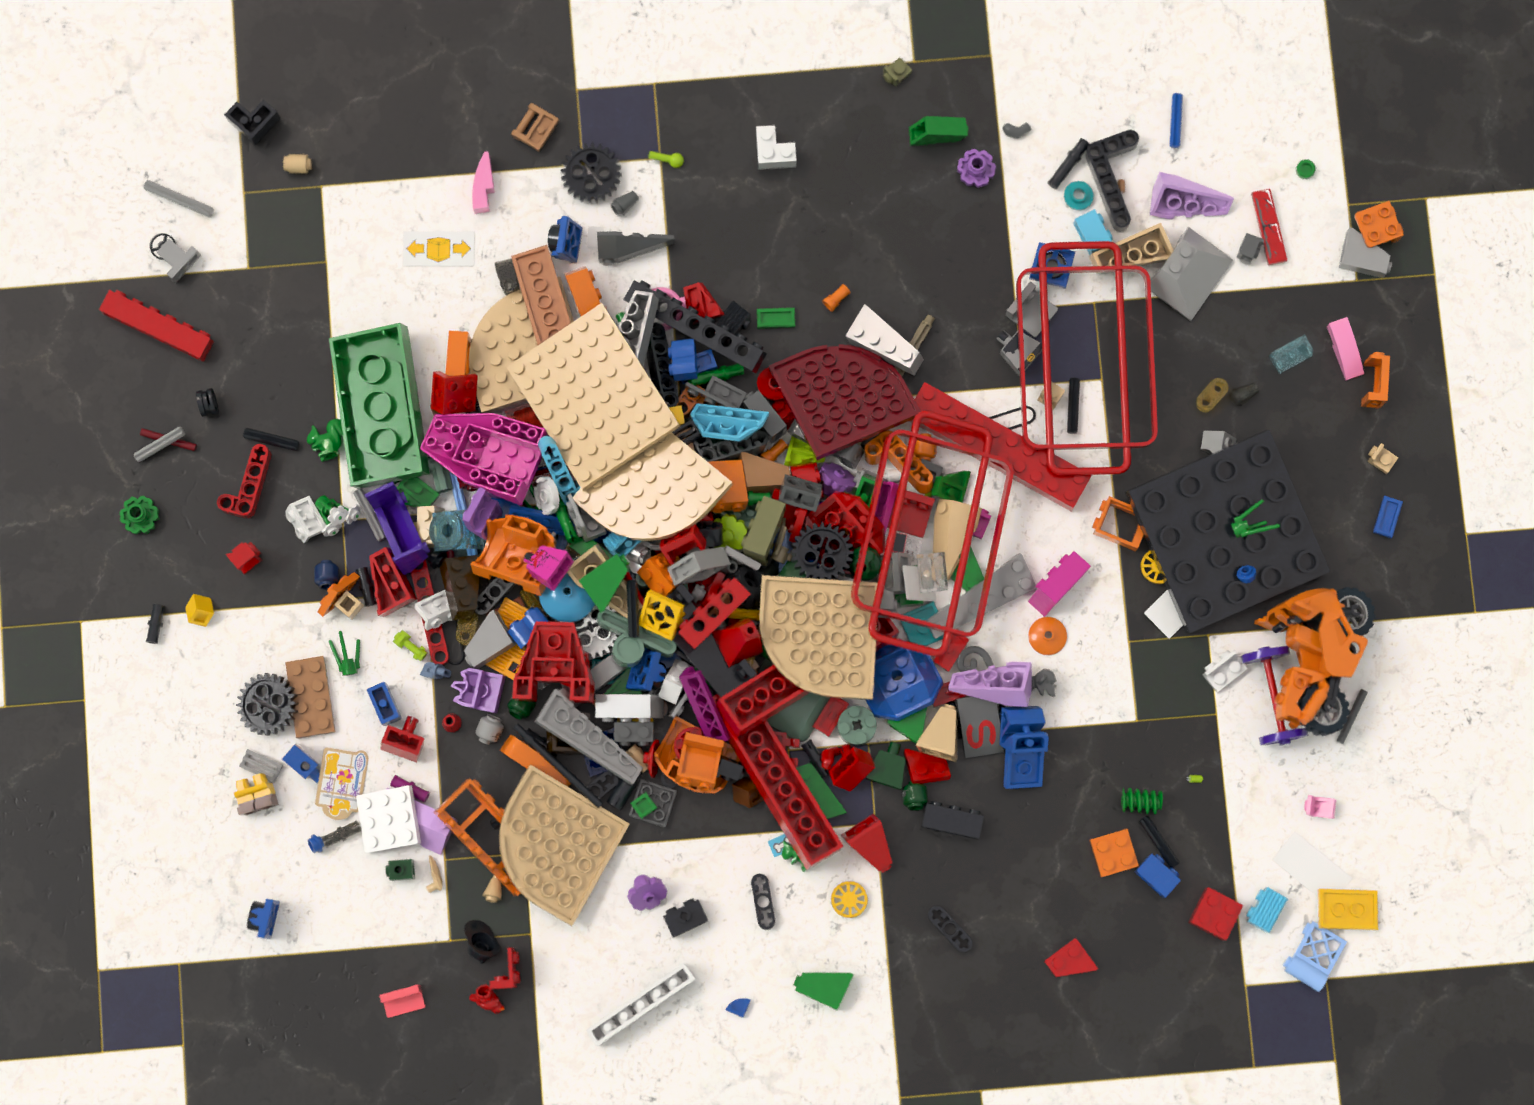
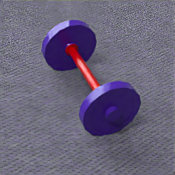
M1288 646L1258 648L1259 651L1241 656L1242 664L1263 662L1275 718L1277 707L1275 698L1278 691L1271 661L1289 655L1290 650ZM1276 719L1277 733L1259 737L1260 746L1279 743V746L1290 744L1291 740L1309 735L1308 731L1305 730L1306 728L1288 730L1285 727L1284 720L1279 721Z

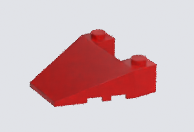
M536 621L524 656L521 658V664L513 679L512 699L537 702L538 682L570 683V701L574 703H594L595 683L575 623Z

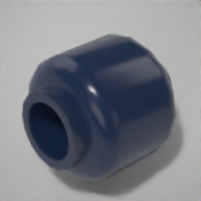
M322 560L314 567L315 584L324 590H328L333 583L338 584L339 567L332 563L331 560Z

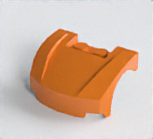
M506 515L505 518L487 519L485 547L481 555L470 564L473 574L487 579L494 576L523 586L524 591L541 596L546 586L531 576L526 568L527 563L524 562V556L527 552L535 554L540 546L556 549L554 537L548 532L546 527L529 518Z
M678 716L674 717L663 741L654 752L655 762L661 771L674 782L679 765V759L674 751V741L682 730L696 727ZM724 742L721 755L739 762L740 760L732 746ZM719 775V778L716 777L714 790L709 791L700 790L695 786L682 787L699 793H717L726 786L728 781Z

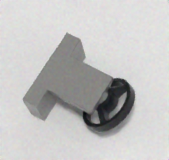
M159 233L150 241L149 248L152 255L158 259L165 260L172 266L167 275L175 283L201 256L193 246L185 253L176 245L174 238L166 233ZM164 235L163 241H160L157 247L152 248L154 240ZM154 251H157L156 253L161 257L156 256Z

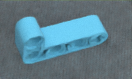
M544 436L539 440L538 447L566 505V502H569L566 496L570 493L575 495L581 487L577 480L573 481L555 440L550 436ZM550 446L552 452L548 453L546 447ZM556 461L559 462L558 465L552 466V464H553L554 462H556ZM563 477L567 478L565 481H559Z

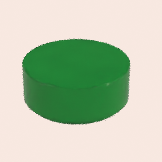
M1308 159L1301 160L1296 166V174L1301 179L1311 178L1316 170L1315 164Z

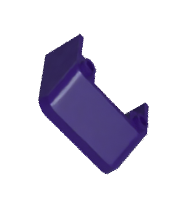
M392 481L364 495L377 515L395 556L393 557L394 562L403 575H406L428 557L427 553L430 550L426 541L422 542L405 505L408 500L404 492L400 493Z

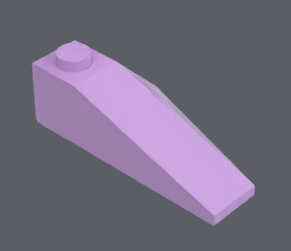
M1159 172L1153 187L1150 215L1166 219H1174V216H1185L1188 218L1192 217V215L1201 214L1204 216L1227 215L1234 197L1180 176Z
M1008 662L1006 666L995 668V665L988 666L989 669L977 671L973 669L952 674L948 687L949 691L1007 706L1028 707L1032 689L1031 662Z
M414 800L421 839L419 844L428 850L442 855L452 831L433 813L436 809Z

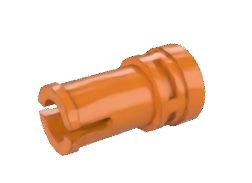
M842 284L832 295H828V297L823 299L822 302L828 310L833 312L839 306V303L850 294V290Z
M780 438L775 445L767 449L760 457L774 462L780 454L788 449V445Z

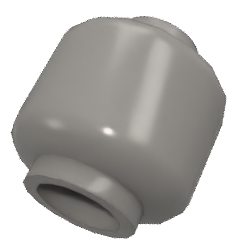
M490 714L481 717L475 732L480 737L479 741L488 745L490 742H497L504 728V725L501 723L502 720Z

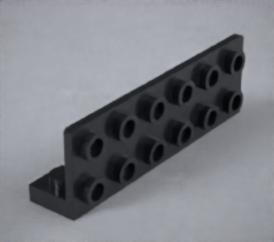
M680 584L667 597L685 605L683 611L686 615L683 619L684 621L686 619L690 621L694 617L692 613L697 608L692 603L694 597L683 584ZM658 603L652 609L656 610L657 608H659L660 603ZM667 605L665 609L667 615L674 618L672 609ZM656 611V618L660 621H663L664 614L660 611ZM700 620L695 621L693 624L696 631H702L705 627L704 623ZM666 622L661 624L663 629L671 626V624ZM677 629L673 641L698 671L701 670L704 679L720 698L757 674L745 659L736 665L728 667L712 633L698 647L693 649L678 634L681 629Z

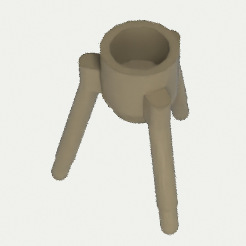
M786 518L782 520L776 545L771 555V559L785 564L786 560L791 561L793 557L788 553L789 549L782 546L787 530L785 526Z

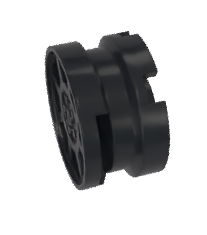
M208 388L206 391H197L196 399L201 416L205 417L210 413L212 415L218 414V403L213 388Z

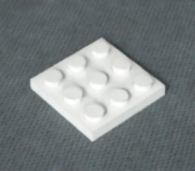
M412 785L356 796L365 853L421 843Z

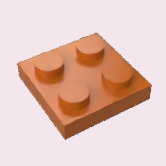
M1128 829L1090 839L1100 877L1139 866Z

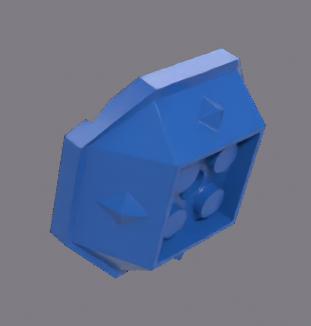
M888 644L875 652L873 699L866 700L875 717L899 721L932 705L943 685V680L930 655ZM902 676L900 680H894L896 677Z

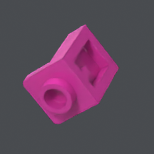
M982 509L977 529L973 532V536L981 540L991 519V515L985 509Z

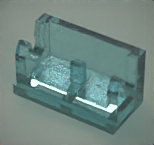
M1303 335L1273 351L1269 357L1280 374L1312 357V352L1314 351L1306 335Z

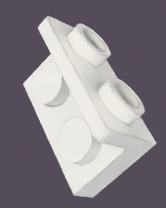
M310 496L289 504L285 511L287 520L290 523L292 522L297 537L303 543L308 542L311 537L322 533V530L325 529L326 524Z
M445 590L415 603V609L424 619V628L427 631L439 627L444 622L452 621Z
M1227 650L1219 656L1221 660L1215 664L1213 661L1204 668L1206 672L1202 675L1216 693L1248 669L1242 664L1241 659L1236 654V650L1232 652Z

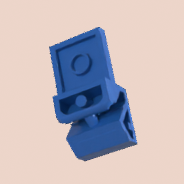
M1039 706L1002 707L999 745L1006 749L1003 787L1006 789L1042 787L1044 752L1048 751L1049 737L1046 732H1041L1046 722L1043 710Z

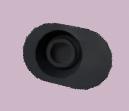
M471 920L465 924L464 933L468 941V953L472 958L479 960L483 964L490 957L496 956L499 953V944L487 924L479 920Z

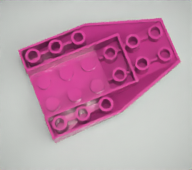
M495 413L435 414L420 449L464 483L476 488L486 489L488 493L522 506L543 457L538 447V442L542 437L549 435L545 428Z

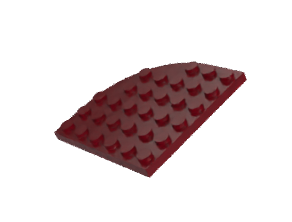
M842 344L830 347L822 345L807 349L769 365V370L816 460H820L911 421L921 411L898 371L891 364L889 365L882 360V357L860 347Z

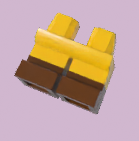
M265 773L252 776L255 784L250 787L248 779L236 781L237 792H234V796L237 798L239 806L237 808L238 815L246 816L279 805L273 783H268Z

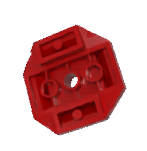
M835 491L817 506L816 512L811 511L806 515L805 533L806 526L813 529L814 523H816L817 527H820L822 522L824 527H828L831 523V529L833 530L838 526V533L846 528L849 530L850 535L845 533L843 538L850 537V541L847 544H853V548L850 550L853 551L862 544L869 507L860 496ZM875 515L868 546L875 549L881 555L885 551V526ZM827 538L824 539L822 550L819 554L818 562L820 565L825 553ZM813 539L810 541L813 545H818L820 543V541L817 539ZM835 544L829 546V548L832 550H837L839 548ZM831 562L824 563L827 568L834 566ZM844 570L845 574H851L850 571Z

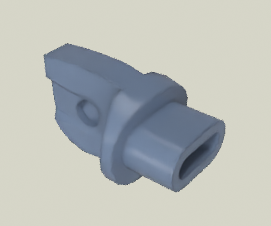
M428 662L424 665L420 675L430 679L450 678L451 671L445 669L442 664Z

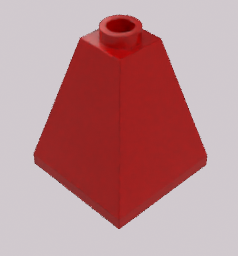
M747 617L712 632L728 667L740 663L743 659L747 660L763 653L760 635L753 621Z
M874 814L841 834L842 838L879 872L883 873L891 868L892 860L883 826Z

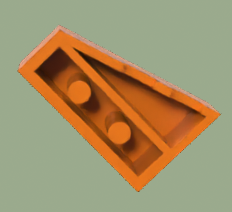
M586 266L564 274L580 316H583L600 304L599 299H602L599 288L595 289L592 283L595 281L592 270L588 271Z

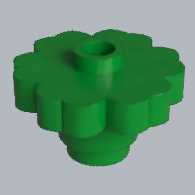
M140 496L138 499L131 497L124 502L125 508L119 512L120 522L126 524L125 529L135 535L141 531L147 534L155 528L154 522L160 518L159 509L153 506L154 502L150 498Z

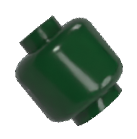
M512 697L507 704L509 714L518 720L528 718L536 706V702L517 701L512 699Z
M912 781L908 782V785L902 789L904 806L908 807V810L911 811L922 810L923 806L928 803L926 786L919 783L913 784Z

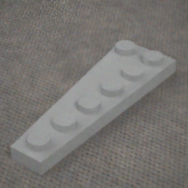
M1021 553L1014 556L993 573L984 614L1036 589V584ZM984 580L960 596L953 629L976 619ZM950 604L926 621L946 626ZM930 629L935 639L944 635V632Z
M557 689L553 690L536 718L535 723L625 782L633 785L643 768L624 750L620 749L612 739H609L601 732L602 730L589 721L585 714L577 710L574 704Z

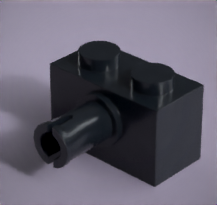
M694 898L683 902V907L677 909L675 906L665 911L666 915L663 918L673 938L708 922V918L699 900L695 901Z

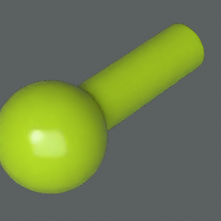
M653 151L649 152V159L668 162L674 168H679L684 163V158L679 153L667 155Z

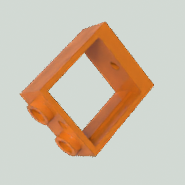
M449 331L445 373L448 376L469 374V350L472 339L466 331Z
M1109 496L1107 501L1103 500L1099 511H1102L1100 518H1095L1092 528L1095 529L1093 534L1136 552L1144 535L1139 524L1131 542L1101 530L1110 506L1135 516L1130 504Z

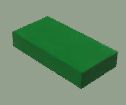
M795 308L757 309V329L795 328Z

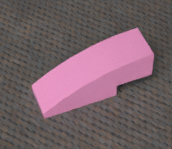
M484 152L475 173L472 192L475 214L490 212L487 194L495 193L489 152Z
M1348 318L1329 323L1327 329L1333 342L1332 347L1345 380L1364 375L1360 354Z

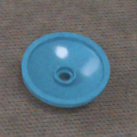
M568 573L565 574L554 591L546 587L542 595L539 596L540 603L545 612L560 622L579 621L586 617L595 606V603L585 589L576 585ZM566 588L571 590L569 595L564 594Z

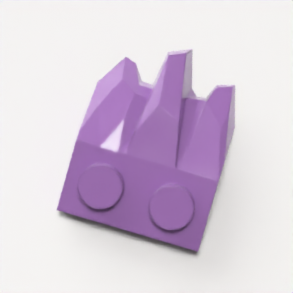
M479 487L472 496L469 508L464 511L462 520L469 531L487 540L486 520L500 518L502 516L501 506L497 500L490 498L486 489Z
M473 668L461 671V676L464 678L463 681H454L450 686L460 692V695L455 696L453 701L465 707L497 714L506 676Z

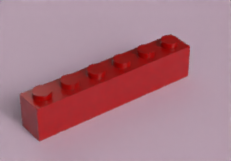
M108 291L99 308L102 314L204 362L214 343L209 338L210 334L202 330L197 332L193 330V326L186 322L180 324L176 322L177 319L169 314L163 316L159 314L160 311L152 306L149 308L142 306L143 302L135 298L130 300L121 291Z

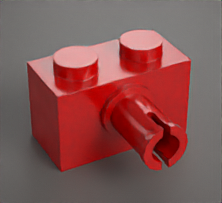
M407 716L402 730L390 725L387 726L381 741L380 750L417 763L425 738L413 734L418 719L414 717L412 721V716Z
M844 744L839 749L842 758L829 770V774L834 786L851 792L875 768L869 752L851 747L849 744Z

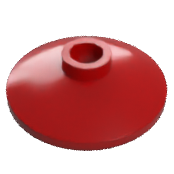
M769 367L764 369L757 378L758 390L767 399H784L780 389L773 387L777 384Z
M658 739L653 741L649 752H644L643 763L647 764L651 778H655L658 771V765L655 762L654 752L660 746Z

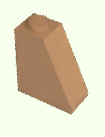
M741 452L738 459L742 460L747 493L748 491H753V493L770 492L772 494L775 488L780 490L785 474L792 476L788 466L746 452Z

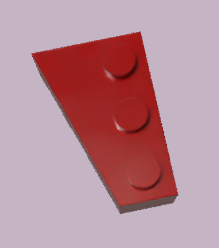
M388 547L369 556L372 580H374L375 586L374 594L378 607L377 615L380 617H386L417 600L406 575H403L393 560L395 556L392 549Z

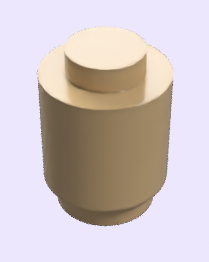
M304 154L284 156V171H289V173H308V170L312 169V159Z

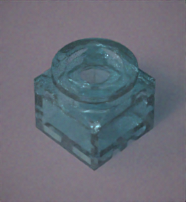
M465 510L432 513L433 519L429 526V535L434 544L435 551L484 549L483 539L469 531L462 520Z

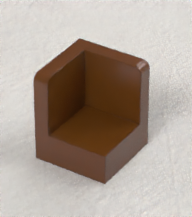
M744 777L732 784L734 802L752 808L764 800L752 779Z

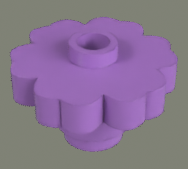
M972 149L965 152L964 158L959 159L957 172L961 174L960 179L967 186L974 184L977 188L987 185L989 179L994 177L996 165L992 163V156L985 150L978 152V150Z
M832 462L830 464L824 463L819 470L820 479L823 481L822 490L827 496H830L835 491L850 493L856 485L853 482L855 477L838 464Z
M639 875L634 879V888L629 889L627 895L633 909L642 911L645 908L653 909L660 905V900L666 898L667 889L661 879Z

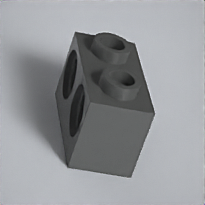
M785 474L778 501L816 512L821 498L822 484Z

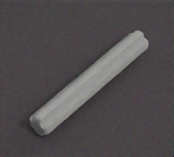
M147 180L143 188L148 192L204 216L211 217L213 215L214 209L211 206L150 180Z

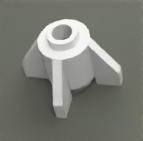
M641 541L626 556L630 562L629 567L635 574H638L637 571L642 567L640 564H644L651 558V551L648 550L651 545L648 541Z

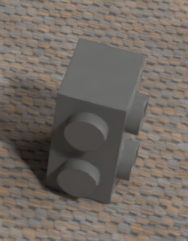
M614 722V742H618L620 746H628L630 742H638V745L646 746L654 741V722Z

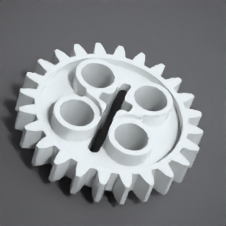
M596 605L583 618V625L576 627L577 631L587 628L590 622L593 625L598 624L597 620L592 619L591 616L594 610H599ZM597 626L594 628V632L586 630L578 635L579 638L583 635L590 636V643L582 645L584 651L591 654L593 659H595L596 653H599L601 657H603L602 651L604 650L610 653L608 647H613V641L618 638L615 633L609 631V635L606 638H600L598 631L602 627Z

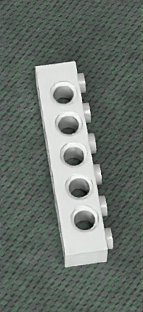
M683 963L586 1029L595 1045L599 1046L696 979L686 964Z

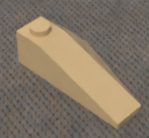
M938 500L934 516L932 578L949 580L960 560L959 555L962 551L971 505L954 500ZM980 507L978 508L974 532L977 529L982 511Z
M597 543L575 560L567 573L576 585L583 588L578 580L607 561L609 557ZM623 579L608 606L628 619L626 581ZM638 600V610H640L643 606Z

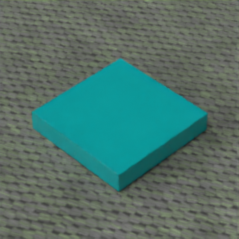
M933 601L902 615L926 621L936 614L938 610ZM900 621L909 642L928 646L943 640V635L936 639L933 638L929 628Z

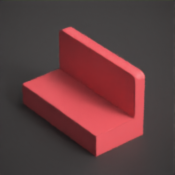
M420 985L380 995L381 1003H384L388 1018L425 1008Z

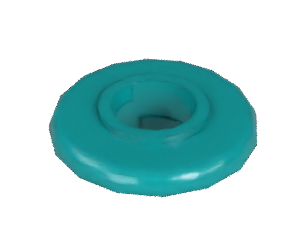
M1083 181L1071 182L1064 190L1065 202L1072 209H1085L1093 201V190L1089 184ZM1077 190L1082 191L1084 198L1078 200L1073 196V193Z

